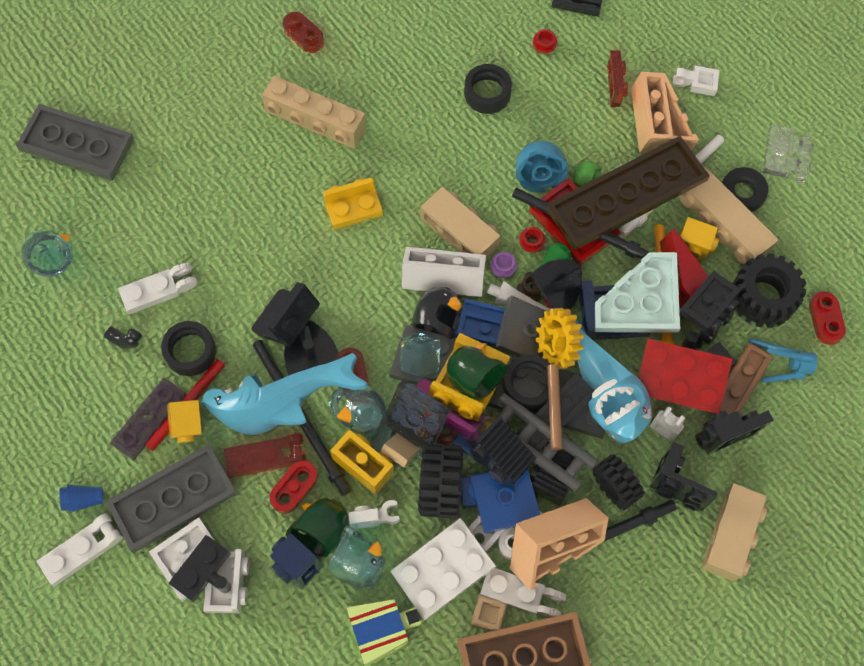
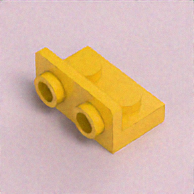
M360 178L347 185L332 186L323 192L325 207L333 230L383 216V210L375 190L373 178Z

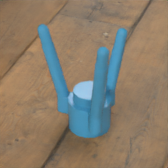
M753 338L748 339V342L767 348L768 353L788 357L789 369L794 370V373L762 378L763 383L790 379L804 380L806 374L813 375L816 371L817 355L815 353L793 350Z

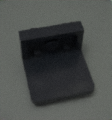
M297 282L291 291L285 289L277 291L251 329L256 335L290 347L320 303L305 284Z

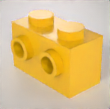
M350 429L330 450L332 459L374 495L381 490L394 474L393 461L381 451L378 453L371 447V443L361 434L356 435Z

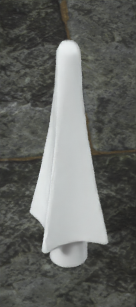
M504 281L501 287L491 283L487 292L497 297L495 304L506 305L507 298L514 296L541 309L551 311V309L534 301Z

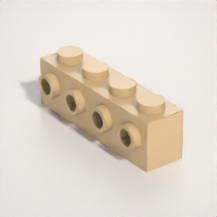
M277 76L272 77L262 94L265 112L353 149L357 147L366 131L365 113Z

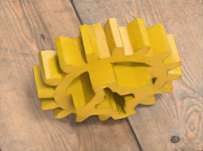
M554 308L551 311H545L544 317L539 318L541 327H536L539 337L535 340L539 343L538 353L543 352L544 354L542 358L551 365H558L559 369H565L574 366V360H580L578 350L584 349L580 344V340L584 339V335L580 334L582 325L575 323L577 316L571 315L570 309Z

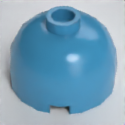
M534 141L526 145L518 154L515 165L516 176L524 189L530 192L543 193L546 192L544 188L552 186L555 188L566 180L568 174L566 157L557 145L549 141Z

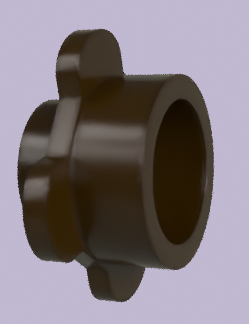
M527 272L523 282L518 284L517 290L537 302L541 299V291L530 275L532 272Z

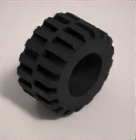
M768 253L766 257L760 254L755 259H749L732 283L741 289L737 298L740 301L737 306L739 308L737 314L740 317L742 315L747 317L745 321L749 324L752 321L756 322L757 327H762L766 324L767 328H772L775 324L780 326L786 320H789L804 301L803 298L807 290L804 289L806 280L800 278L803 273L800 269L796 270L794 268V262H786V257L781 255L779 258H775V255ZM756 283L770 284L777 290L780 299H769L763 296L758 291Z
M431 443L424 445L422 449L418 501L420 516L457 518L460 510L463 450L460 445Z

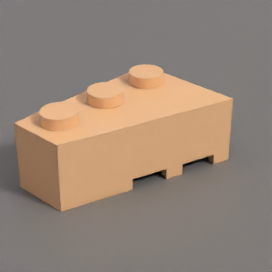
M640 72L631 88L639 153L645 154L678 136L682 137L692 151L699 139L696 134H692L687 124L689 119L686 113L682 114L677 104L679 99L666 74Z
M585 498L516 523L510 570L531 591L538 586L536 582L538 579L549 572L552 575L559 572L560 564L571 557L577 560L605 540L609 518L591 501Z

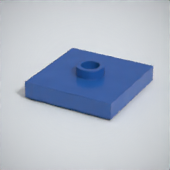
M528 469L515 484H500L491 477L489 472L470 476L484 534L516 527V523L540 515Z

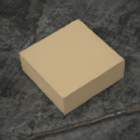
M396 433L384 444L381 452L400 466L405 467L416 457L420 448Z
M479 595L470 625L488 631L500 630L507 603Z

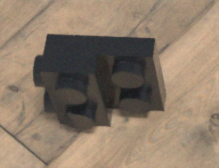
M757 410L742 417L738 411L729 415L726 411L712 416L710 418L711 421L705 423L703 430L697 433L695 437L699 447L705 449L707 455H710L756 435L774 420L769 410L758 414Z

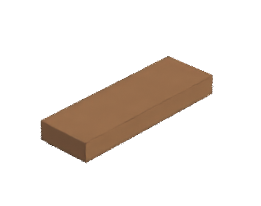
M750 342L747 344L728 376L720 412L726 411L729 415L738 411L740 414L773 358L772 355Z

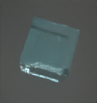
M422 333L401 338L400 369L402 371L419 377L439 371L440 339Z

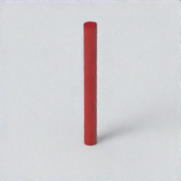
M217 359L182 401L197 400L223 370L225 364ZM168 417L144 444L152 452L169 434Z

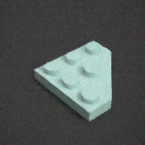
M649 252L606 295L601 296L594 306L595 332L679 333L680 312L677 253Z

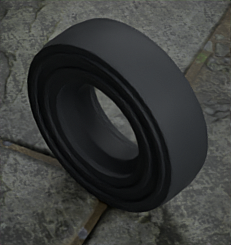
M740 167L733 169L722 181V184L751 212L759 209L767 199L768 183L761 173L752 168ZM741 182L748 183L754 190L753 196L749 198L738 196L735 192V185Z

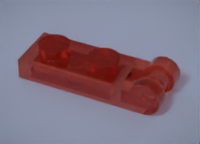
M295 433L282 438L223 448L228 478L287 468L298 461H307L306 454L302 452L301 447L304 443L302 434ZM290 448L291 454L283 457L282 449Z

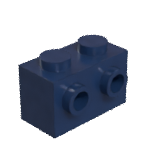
M292 534L287 538H280L271 549L273 553L270 557L274 562L272 568L287 585L292 581L303 590L322 569L318 558Z

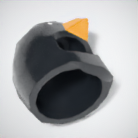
M435 287L425 292L416 305L412 326L416 329H422L453 339L458 324L459 309L461 308V302L455 292L448 287Z

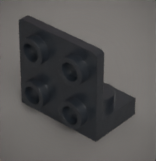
M715 271L708 276L680 309V315L701 329L695 347L698 349L704 343L707 345L712 343L719 333L718 329L721 325L726 326L735 314L733 313L740 303L737 298L741 289Z
M673 442L662 456L650 487L655 489V492L661 497L667 499L675 498L681 501L682 505L687 509L703 511L716 499L718 493L679 475L685 458L681 456L684 446Z

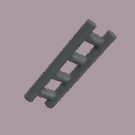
M504 393L498 400V403L504 406L498 416L507 423L512 415L515 414L528 423L518 438L536 456L537 459L534 462L576 492L582 482L575 478V476L584 464L592 469L598 459L562 434V448L575 458L566 470L561 468L551 460L558 451L551 450V442L542 453L528 444L536 431L550 439V425ZM486 415L481 424L484 423L486 419H488L491 416Z

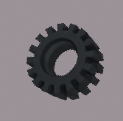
M614 454L610 455L592 469L593 476L596 478L595 481L600 484V489L606 493V497L610 498L614 505L617 504L619 509L626 510L643 497L644 491L642 485L639 484L638 477L633 475V470L629 469L625 462L622 463L620 457H616Z

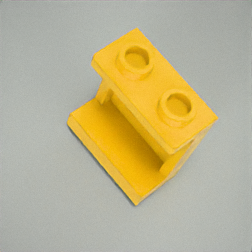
M459 333L449 358L458 348L463 346L473 347L481 344V342ZM486 345L485 356L501 360L508 365L511 356ZM447 360L436 381L431 383L428 398L439 402L442 407H448L458 412L465 419H473L479 422L498 385L487 397L479 401L463 395L454 388L448 379Z

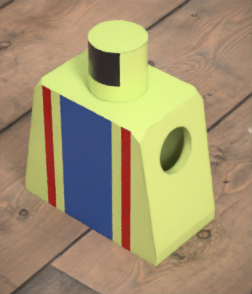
M395 600L347 608L365 666H370L407 645L408 638L405 630L421 625L416 607L399 613Z

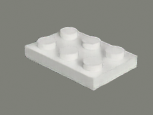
M460 518L390 572L417 608L422 618L427 620L497 566L463 519Z

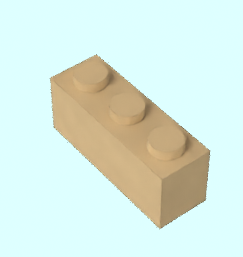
M441 187L420 207V219L458 252L486 255L487 259L499 247L500 235L498 230L493 225H487L481 220L473 208H467L462 204L454 192H448L445 188Z
M735 483L726 490L701 569L732 582L747 575L751 565V560L747 558L750 548L754 549L759 539V533L756 532L758 523H762L766 516L768 507L764 506L767 496Z

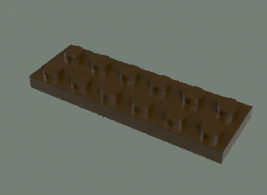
M678 136L548 203L546 210L575 251L708 181L710 175L682 137Z

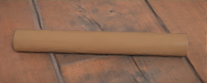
M552 364L547 366L551 450H561L562 427L559 366Z

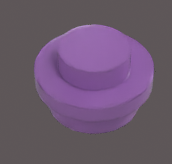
M500 252L491 260V271L500 278H508L515 273L517 261L510 253Z

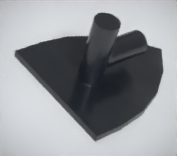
M554 260L543 264L530 274L551 309H571L574 306L580 293L582 265L569 260Z
M308 320L290 347L285 345L284 358L287 374L289 376L340 359L339 352L332 338L323 328L311 320Z

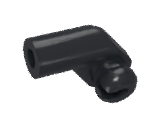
M111 326L106 330L104 338L122 349H131L139 345L138 342L141 340L142 334L131 328L125 335Z

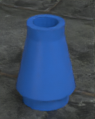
M67 484V487L60 488L61 511L68 510L69 513L97 504H104L103 487Z

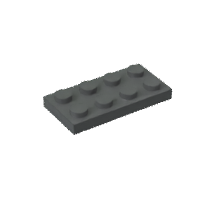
M38 104L16 146L19 151L113 181L134 137L132 133Z
M208 444L107 500L106 504L132 553H135L234 497L237 493L211 446Z

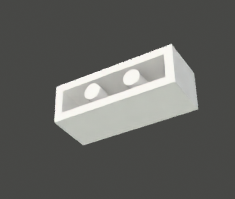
M406 247L402 262V289L428 291L435 287H448L455 294L482 297L486 255Z

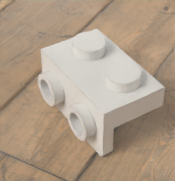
M236 549L235 552L229 551L231 553L217 571V574L225 577L232 586L231 591L222 593L210 583L205 587V613H241L242 605L247 604L248 591L247 587H243L244 575L249 574L250 559L245 557L246 554L242 549Z

